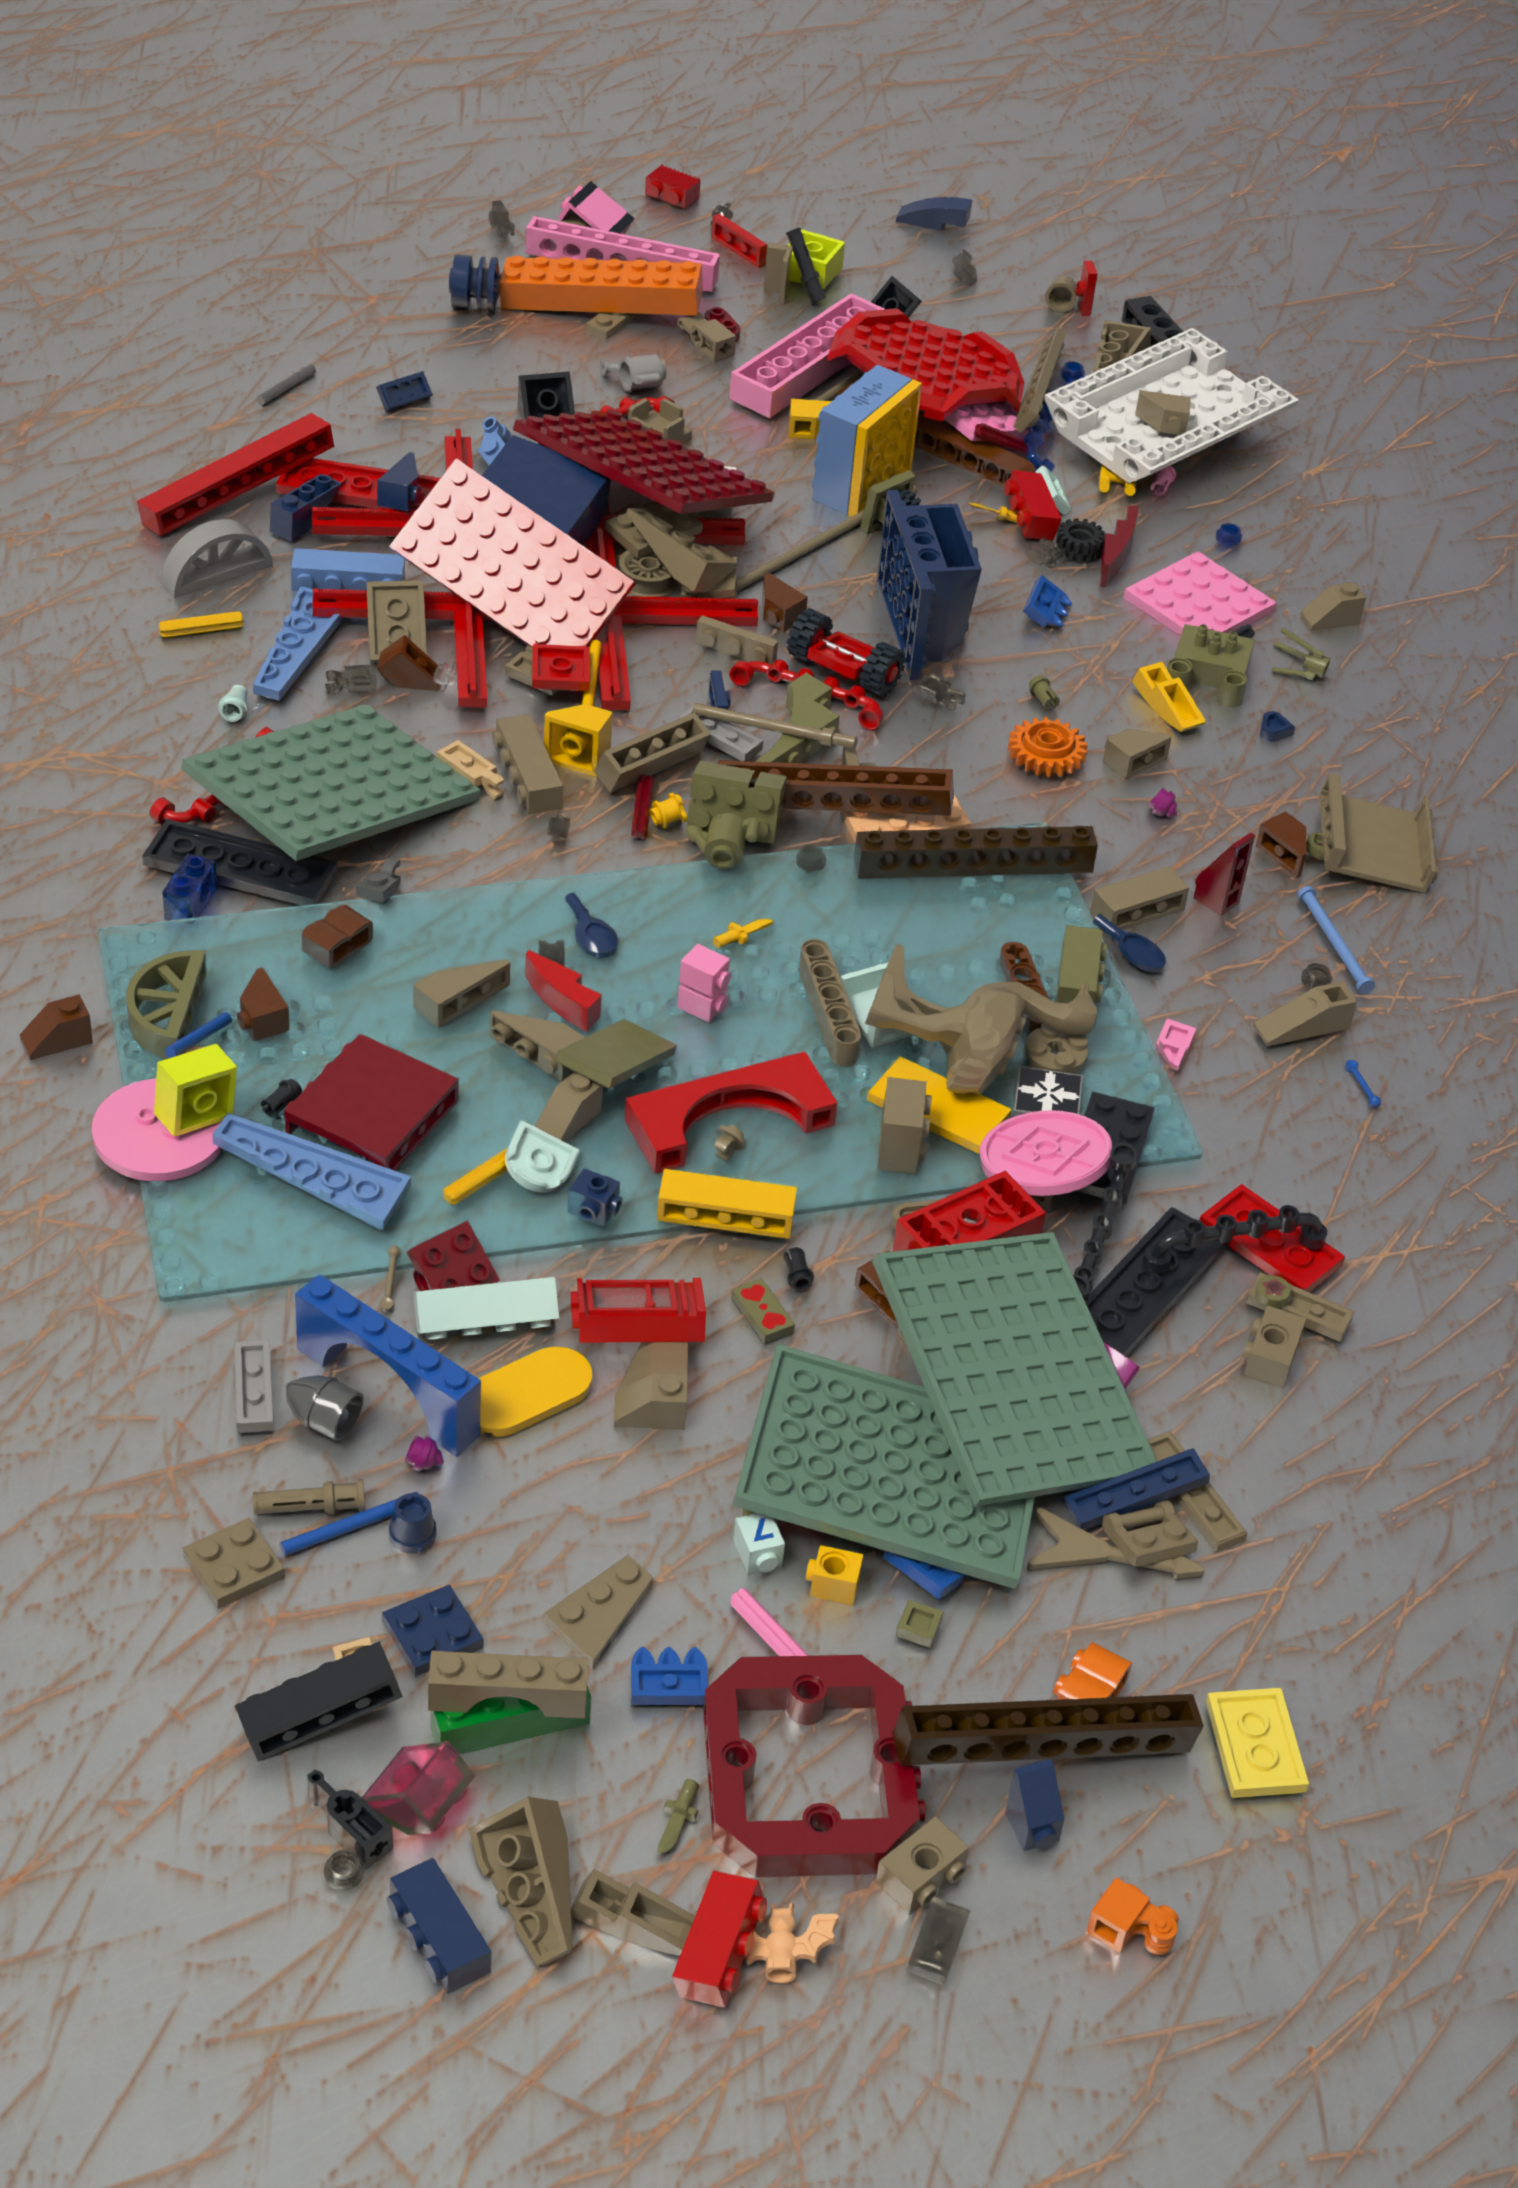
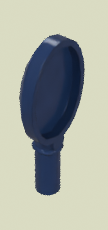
M569 893L565 897V901L575 914L576 919L579 920L575 927V939L578 946L587 954L597 958H607L615 954L618 947V938L614 929L605 921L591 917L588 909L584 907L577 895Z
M1098 914L1094 918L1093 923L1111 937L1112 941L1118 943L1121 953L1129 962L1148 972L1157 973L1162 971L1166 964V957L1155 943L1140 934L1126 933L1116 927L1102 914Z

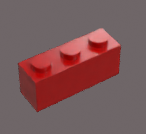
M1013 470L1010 479L1005 482L1004 494L1008 498L1011 510L1017 514V524L1025 538L1053 541L1062 518L1042 473Z
M713 1870L672 1975L680 1998L726 2008L730 1994L736 1993L741 1978L740 1968L744 1957L748 1958L752 1952L754 1930L757 1922L763 1921L767 1910V1899L763 1896L758 1880Z

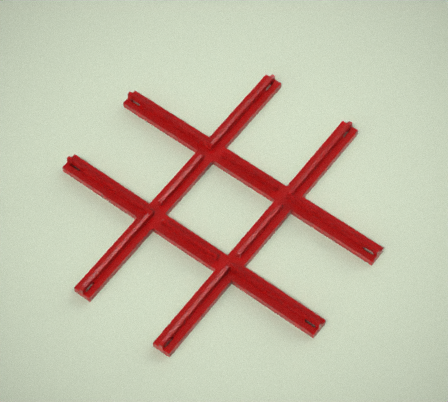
M455 429V436L444 437L445 470H448L456 458L473 469L471 437H461V429ZM608 502L606 515L585 543V548L616 568L613 542L618 541L605 530V521L618 515H610ZM313 507L312 534L397 536L416 510ZM696 517L703 524L702 533L694 535L696 537L694 543L745 545V519ZM313 589V617H332L333 614H340V617L368 618L367 590ZM424 591L425 619L454 620L458 707H487L482 620H492L452 592ZM626 597L594 639L601 642L598 667L601 709L630 710L631 698L622 623L697 625V621L703 615L733 626H758V600L750 598L713 599L709 597Z

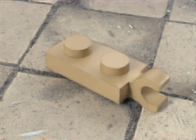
M457 740L436 751V757L450 765L452 769L467 778L476 787L483 785L486 793L492 799H497L504 795V791L498 787V785L504 783V779L497 774V767L461 741Z

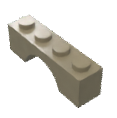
M431 1651L428 1679V1711L468 1713L472 1706L482 1700L507 1696L524 1699L535 1704L546 1717L585 1719L588 1659Z

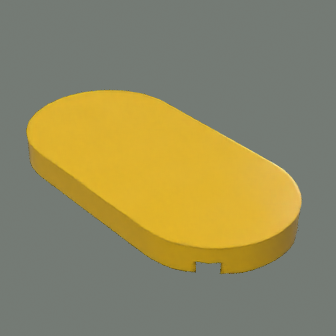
M547 1347L478 1378L481 1380L480 1434L484 1435V1432L493 1433V1437L512 1435L581 1402L589 1392L592 1379V1369L587 1359L570 1348Z

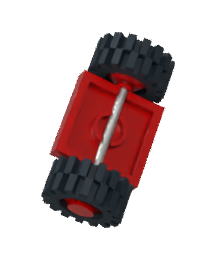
M811 608L805 609L802 615L799 614L797 617L798 621H794L792 625L794 628L789 632L791 637L787 639V644H789L787 650L790 655L807 663L816 662L820 667L830 668L847 679L854 680L860 676L862 678L860 680L861 687L880 697H886L888 693L892 692V687L895 688L897 686V680L901 679L902 676L900 673L905 668L903 664L906 662V654L903 650L885 642L877 643L874 648L839 631L832 634L830 632L833 629L832 619Z

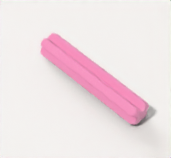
M741 1588L734 1592L731 1596V1606L778 1656H809L747 1589Z

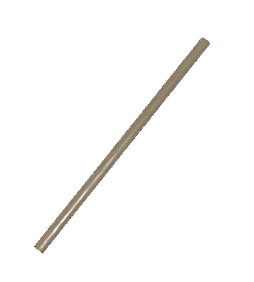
M914 484L912 492L917 493V487ZM863 511L740 577L737 582V592L763 578L765 573H772L861 524Z

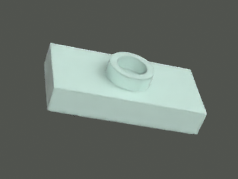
M1042 465L1036 470V473H1042L1057 509L1065 515L1071 510V506L1060 481L1048 468Z

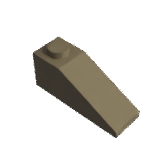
M504 959L438 970L413 984V1008L439 1028L510 986L511 962Z

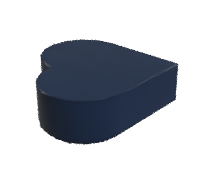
M1275 711L1264 713L1260 728L1262 739L1274 742L1294 735L1295 726L1283 715Z

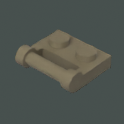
M1167 1500L1156 1503L1152 1508L1123 1515L1111 1513L1105 1515L1102 1519L1105 1533L1134 1567L1195 1553L1197 1550L1198 1540L1175 1515L1172 1503ZM1156 1521L1160 1523L1157 1525H1152L1128 1532L1126 1531L1127 1528L1136 1527Z

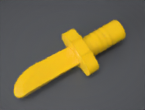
M968 503L971 507L997 513V519L1017 523L1016 512L1007 510L1005 506H1001L997 511L981 504Z
M758 919L742 927L731 922L727 927V932L713 937V943L717 949L735 941L743 945L748 942L747 935L771 926L773 920Z

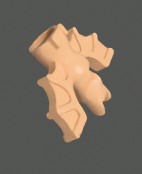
M772 1903L771 1918L769 1919L771 1933L767 1938H762L754 1930V1945L750 1956L746 1958L747 1965H751L757 1960L766 1961L765 1976L769 1981L781 1984L793 1981L796 1978V1961L798 1959H809L811 1962L816 1963L819 1951L829 1944H835L834 1930L840 1923L838 1914H816L812 1916L806 1932L800 1937H795L793 1934L796 1924L794 1919V1903H790L789 1908H775V1904Z

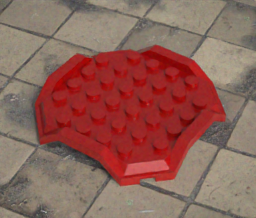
M896 308L858 312L835 332L827 361L843 356L865 373L869 372L876 365H880L912 380L921 382L919 409L925 411L923 417L942 422L962 405L1006 400L1015 411L1019 412L1025 383L1013 352L983 331L972 332L962 336V333L955 329L940 327L922 320L911 322L902 311Z

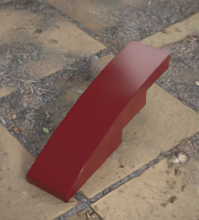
M1128 506L1126 520L1117 519L1114 534H1105L1101 559V587H1106L1127 560L1136 527L1138 507Z

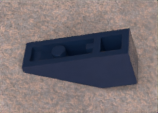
M407 453L377 480V506L409 511L419 502L421 488L418 486V472L414 453Z

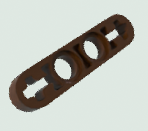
M1019 942L1005 943L1001 948L999 962L1007 982H1020L1049 999L1027 947ZM1025 975L1028 976L1030 979L1021 980L1016 978L1015 976ZM1022 1012L1021 1015L1026 1017L1024 1025L1028 1031L1032 1032L1035 1029L1041 1028L1043 1024L1041 1021Z

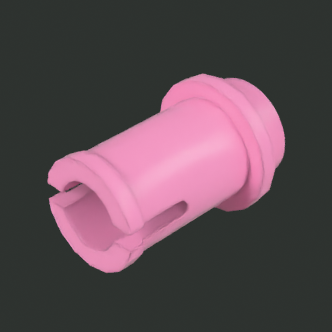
M1167 466L1156 472V479L1151 484V491L1155 489L1153 492L1155 495L1163 496L1166 494L1169 485L1176 479L1175 469Z

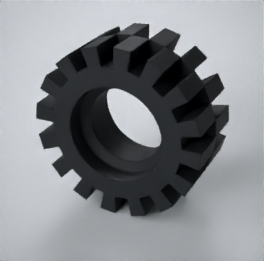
M1074 518V522L1068 519L1066 523L1062 522L1058 526L1055 542L1056 553L1061 554L1063 559L1068 557L1069 562H1073V560H1077L1078 564H1081L1082 561H1085L1086 564L1090 563L1091 560L1095 562L1102 555L1105 531L1102 530L1100 525L1096 526L1094 521L1087 523L1088 519H1083V522L1079 521V518Z

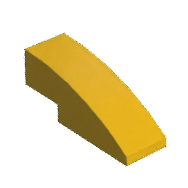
M1162 661L1138 669L1132 682L1149 706L1163 720L1180 732L1205 725L1206 720L1179 677L1172 679Z

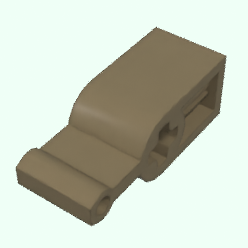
M700 312L697 315H688L678 319V326L690 334L691 341L695 347L713 362L735 355L736 335L717 320L707 321Z

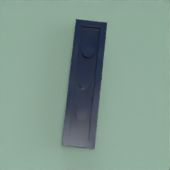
M1191 1448L1064 1496V1505L1076 1526L1087 1530L1102 1524V1519L1107 1514L1117 1513L1123 1515L1205 1485L1210 1481V1474L1195 1449Z

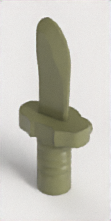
M692 1779L684 1781L677 1800H667L664 1805L663 1811L671 1817L657 1848L659 1853L668 1852L675 1846L684 1821L694 1822L697 1818L698 1810L691 1805L698 1791L699 1784Z

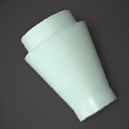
M234 685L219 701L218 709L225 720L235 722L245 717L247 713L248 692L244 686Z

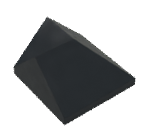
M893 276L889 278L871 301V303L884 309L897 308L908 318L922 302Z
M570 371L518 376L517 408L521 419H527V416L538 418L544 415L559 416L560 413L575 415Z

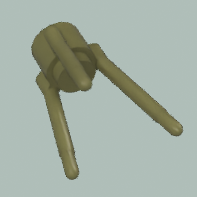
M1281 628V633L1310 653L1306 655L1289 646L1274 642L1273 645L1304 660L1302 668L1306 669V671L1273 667L1272 672L1304 677L1312 681L1315 676L1322 679L1328 669L1331 658L1324 656L1325 652L1314 648L1287 629Z

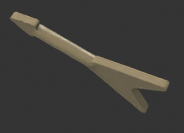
M1043 1508L1037 1509V1519L1052 1534L1058 1544L1029 1559L1028 1569H1046L1103 1563L1106 1561L1132 1565L1118 1547L1110 1546L1102 1539ZM1183 1556L1139 1566L1173 1573V1578L1175 1579L1201 1577L1205 1570L1203 1566Z

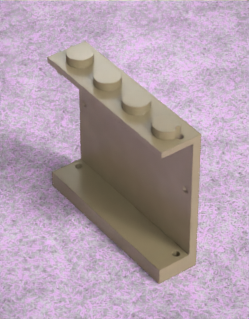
M1328 774L1319 793L1324 869L1426 893L1430 883H1434L1437 879L1439 867L1435 863L1437 848L1433 845L1435 829L1431 826L1433 811L1429 808L1428 796L1423 797L1415 813L1342 795L1340 775Z

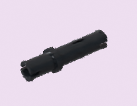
M801 227L786 232L790 245L793 246L794 257L802 275L800 280L802 283H805L811 304L825 299L826 296L818 279L820 274L818 271H815L801 232Z

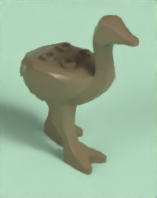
M896 943L865 1024L878 1028H894L909 1032L927 1041H937L947 1055L946 1084L948 1091L980 1095L992 1085L996 1075L1003 1076L1009 1062L1008 1058H1012L1018 1043L1016 1040L1017 1036L1020 1035L1026 1021V1017L1021 1015L1022 1012L1060 1032L1082 1035L1090 1034L1097 1019V1007L1089 994V985L1085 983L1081 984L1074 1000L1069 1003H1057L1020 982L1001 981L984 984L974 990L963 1004L950 1009L924 1000L908 988L904 974V946Z

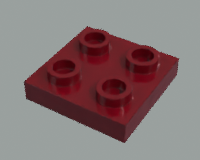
M468 1220L410 1248L406 1252L415 1267L413 1278L419 1291L492 1284L500 1281Z

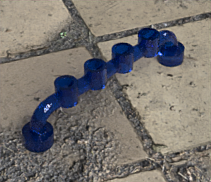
M1044 400L1042 403L1044 406L1038 414L1040 418L1032 428H1029L1031 431L1024 437L1023 443L1028 446L1027 457L1033 463L1036 470L1043 465L1052 472L1055 464L1048 458L1042 461L1037 454V450L1044 442L1043 436L1050 429L1049 423L1053 419Z

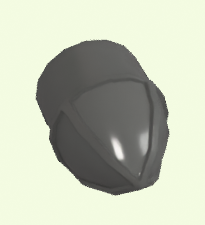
M321 1375L302 1377L286 1385V1399L294 1416L306 1428L314 1429L335 1441H341L348 1435L357 1422L363 1407V1394L339 1382L335 1377ZM347 1409L349 1412L348 1418L343 1426L336 1431L341 1415Z

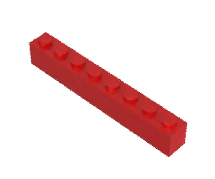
M310 413L139 499L137 505L142 524L159 536H162L334 448L331 424Z

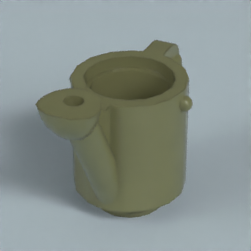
M722 813L713 817L708 833L704 832L701 827L691 825L686 827V835L690 841L696 842L711 865L717 868L729 869L739 865L742 861L746 840L748 842H755L757 840L760 823L755 817L743 820L735 814Z

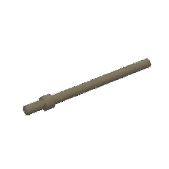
M695 703L693 706V713L695 712L700 716L820 741L821 745L833 747L835 744L855 749L858 742L857 737L840 734L835 729L826 727L821 730Z

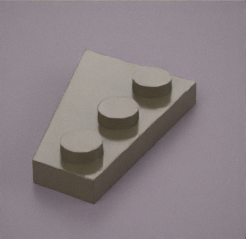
M628 1554L544 1612V1623L581 1658L588 1659V1665L593 1669L600 1660L603 1650L608 1644L611 1645L616 1638L618 1629L626 1618L631 1617L651 1589L653 1577Z

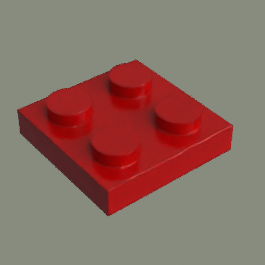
M532 645V689L589 691V646Z

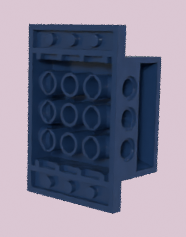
M887 490L877 583L898 647L906 654L904 665L909 680H921L922 668H926L927 662L943 661L963 643L965 633L969 629V617L982 568L978 560V549L973 547L972 533L966 528L958 504L906 506V502L901 500L898 490Z

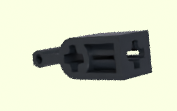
M313 1770L307 1775L310 1804L319 1806L327 1814L328 1833L364 1870H367L393 1850V1827L360 1795L351 1790H339L336 1792L324 1780L323 1773L318 1770Z

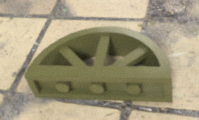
M187 950L160 956L141 967L131 978L126 991L128 1026L136 1042L148 1052L161 1058L169 1059L165 1054V1048L188 1034L207 975L205 951ZM169 984L176 992L156 989ZM143 1000L170 1003L144 1016L138 1011ZM171 1016L167 1030L153 1025Z

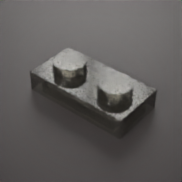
M932 1897L909 1959L907 1972L945 1985L971 1910Z

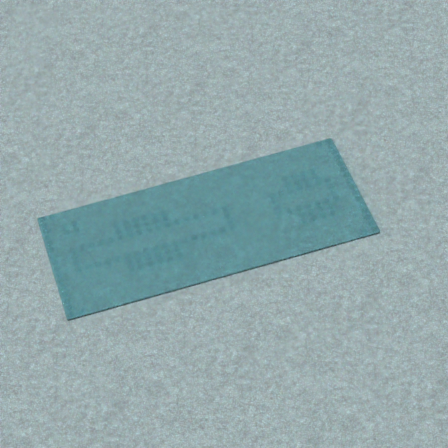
M1044 822L995 828H1028L1049 826ZM856 843L747 855L742 857L739 865L729 869L717 868L707 860L392 895L384 903L368 899H357L101 928L98 930V940L123 1087L142 1080L156 1079L157 1062L166 1060L148 1052L133 1038L128 1026L126 991L133 975L148 962L169 953L187 950L205 951L207 968L206 979L188 1034L224 1012H228L232 1016L231 1024L194 1046L207 1047L217 1044L237 1066L233 1115L285 1132V1119L283 1117L285 1108L278 1116L271 1118L262 1110L264 1107L260 1105L261 1101L276 1091L282 1080L294 1079L299 1083L303 1092L306 1085L311 1081L313 1082L322 1073L325 1065L332 1062L341 1053L343 1047L347 1043H351L359 1034L365 1035L459 1078L458 1103L395 1170L411 1176V1186L384 1230L366 1224L357 1217L224 1149L207 1167L187 1177L169 1181L139 1180L159 1300L170 1302L308 1283L318 1274L329 1280L387 1272L390 1262L388 1249L393 1245L401 1249V1255L397 1258L395 1270L415 1268L406 1253L410 1248L467 1220L487 1257L705 1228L657 1221L658 1196L663 1172L654 1174L625 1123L626 1098L804 1051L838 1103L835 1126L805 1134L794 1121L774 1111L751 1107L718 1111L699 1120L689 1129L685 1135L687 1142L685 1166L673 1170L797 1187L794 1215L956 1193L988 1178L981 1168L980 1154L929 1131L928 1138H921V1141L926 1142L925 1160L918 1161L916 1174L878 1170L877 1161L883 1108L867 1101L868 1091L900 1056L947 1078V1055L943 1047L937 1041H927L912 1035L872 1048L861 1033L857 1062L848 1067H842L833 1063L829 1057L799 974L800 953L803 942L809 939H819L827 943L840 977L850 972L888 963L896 943L904 946V974L908 988L924 1000L950 1009L963 1004L974 990L984 984L1001 981L1007 982L999 962L1001 948L1007 942H1019L1027 947L1049 1000L1056 1002L1066 925L1097 929V927L1093 923V918L1071 873L858 879L854 863ZM569 893L577 895L584 907L588 909L591 917L605 921L614 929L618 938V947L615 954L607 958H597L587 954L578 946L575 939V927L579 920L576 919L575 914L565 901V897ZM341 905H347L373 922V939L360 951L351 953L338 966L328 968L302 951V932L307 925L324 919L330 910ZM758 919L773 920L771 926L747 935L748 942L743 945L735 941L717 949L713 943V937L727 932V927L731 922L742 927ZM697 944L730 958L729 973H731V979L727 986L729 1002L724 1012L718 1013L710 1022L677 1008L678 990L682 984L679 982L680 963ZM529 950L582 974V985L602 994L601 1018L587 1032L554 1012L532 989L525 977L526 953ZM1106 950L1105 961H1100V963L1105 964L1103 981L1097 982V984H1103L1101 1002H1094L1097 1007L1096 1023L1090 1034H1083L1088 1039V1056L1084 1069L1077 1074L1083 1075L1079 1115H1085L1092 1091L1155 1107L1137 1168L1200 1159L1203 1149L1117 968L1108 950ZM504 959L511 962L510 986L439 1028L413 1008V984L438 970ZM263 967L289 1007L290 1030L254 1042L247 1030L242 1031L240 1028L237 1013L240 1012V997L256 969ZM1025 975L1015 976L1016 978L1021 980L1030 979L1028 976ZM169 984L156 989L176 992ZM143 1000L138 1011L144 1016L170 1003ZM493 1010L563 1023L584 1037L622 1019H626L677 1045L675 1055L609 1089L603 1086L601 1113L565 1142L579 1149L580 1152L570 1175L559 1189L547 1193L531 1191L517 1183L510 1173L506 1171L455 1205H450L444 1200L443 1189L508 1147L521 1120L535 1126L556 1086L561 1083L552 1075L545 1073L541 1068L520 1057L516 1052L502 1043H498L490 1036V1012ZM171 1016L153 1025L167 1030ZM1025 1025L1020 1035L1017 1036L1016 1040L1018 1043L1012 1058H1008L1009 1062L1003 1076L996 1075L992 1085L981 1093V1095L1012 1109L1010 1118L1013 1117L1019 1066L1030 1068L1028 1058L1024 1057L1026 1038L1031 1032L1027 1030ZM1051 1050V1052L1057 1054L1058 1050ZM733 1125L744 1133L746 1146L741 1151L734 1150L733 1155L726 1162L715 1155L718 1150L714 1148V1144L719 1138L716 1130L719 1126ZM300 1126L291 1134L374 1163V1161ZM583 1168L620 1181L619 1196L623 1198L622 1206L616 1216L612 1215L604 1227L568 1213L569 1188Z

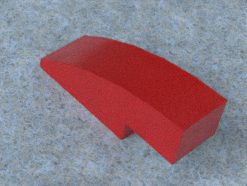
M531 950L526 953L525 977L532 989L554 1012L587 1032L601 1018L602 994L583 986L582 974Z

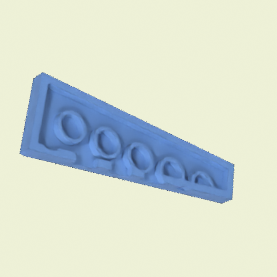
M303 586L299 588L291 604V612L289 616L286 615L283 621V628L276 635V643L274 647L270 648L267 659L263 662L253 683V694L280 701L345 618L340 617V614H333L332 617H313V589Z

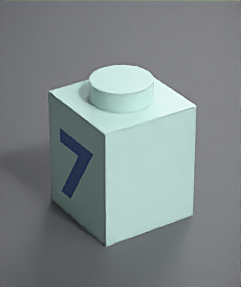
M759 1513L736 1518L733 1541L747 1575L757 1572H769L775 1568L782 1567L785 1543L774 1518Z

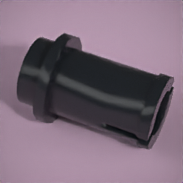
M294 1079L282 1080L279 1083V1088L261 1101L260 1105L264 1107L262 1110L269 1117L275 1118L286 1108L289 1102L297 1099L302 1093V1088Z
M799 1247L790 1248L788 1250L791 1259L788 1252H785L783 1256L789 1272L787 1276L788 1284L797 1291L807 1290L811 1287L814 1279L813 1271L808 1268L804 1250Z

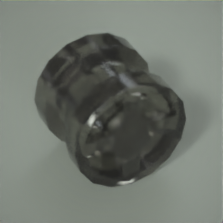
M538 940L539 955L565 966L564 940H557L555 943Z

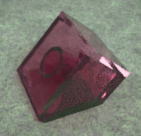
M449 1741L402 1747L362 1798L391 1826L407 1835L430 1834L442 1826L445 1821L444 1816L449 1809L464 1798L467 1793V1786L476 1775Z

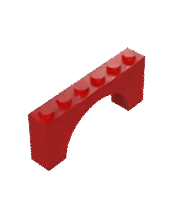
M804 1051L627 1097L625 1123L654 1174L663 1172L664 1169L673 1170L685 1166L687 1151L686 1133L699 1120L715 1112L740 1107L766 1109L791 1119L806 1134L835 1126L838 1103Z

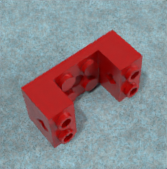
M1005 1170L897 1219L892 1252L1041 1234L1046 1212ZM963 1219L974 1220L976 1223H968Z

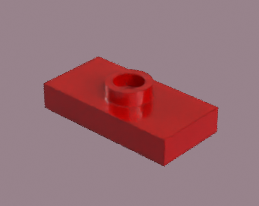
M1092 261L1083 262L1081 281H1078L1076 285L1077 305L1081 316H1090L1092 312L1098 275Z

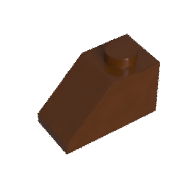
M767 572L764 574L762 591L763 620L780 631L785 632L793 627L794 621H798L797 617L799 614L802 615V612L805 609L807 610L808 597Z
M405 635L380 652L377 670L382 677L400 688L438 691L441 689L445 672Z
M1285 811L1261 823L1256 847L1298 878L1302 874L1307 854L1306 826Z
M263 967L256 969L240 997V1012L237 1013L240 1028L242 1031L247 1030L254 1042L290 1030L289 1007Z
M80 994L47 1003L19 1035L20 1041L30 1060L93 1043L90 1014Z

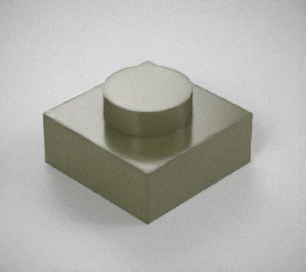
M908 1599L897 1625L895 1636L931 1648L942 1622L944 1611Z

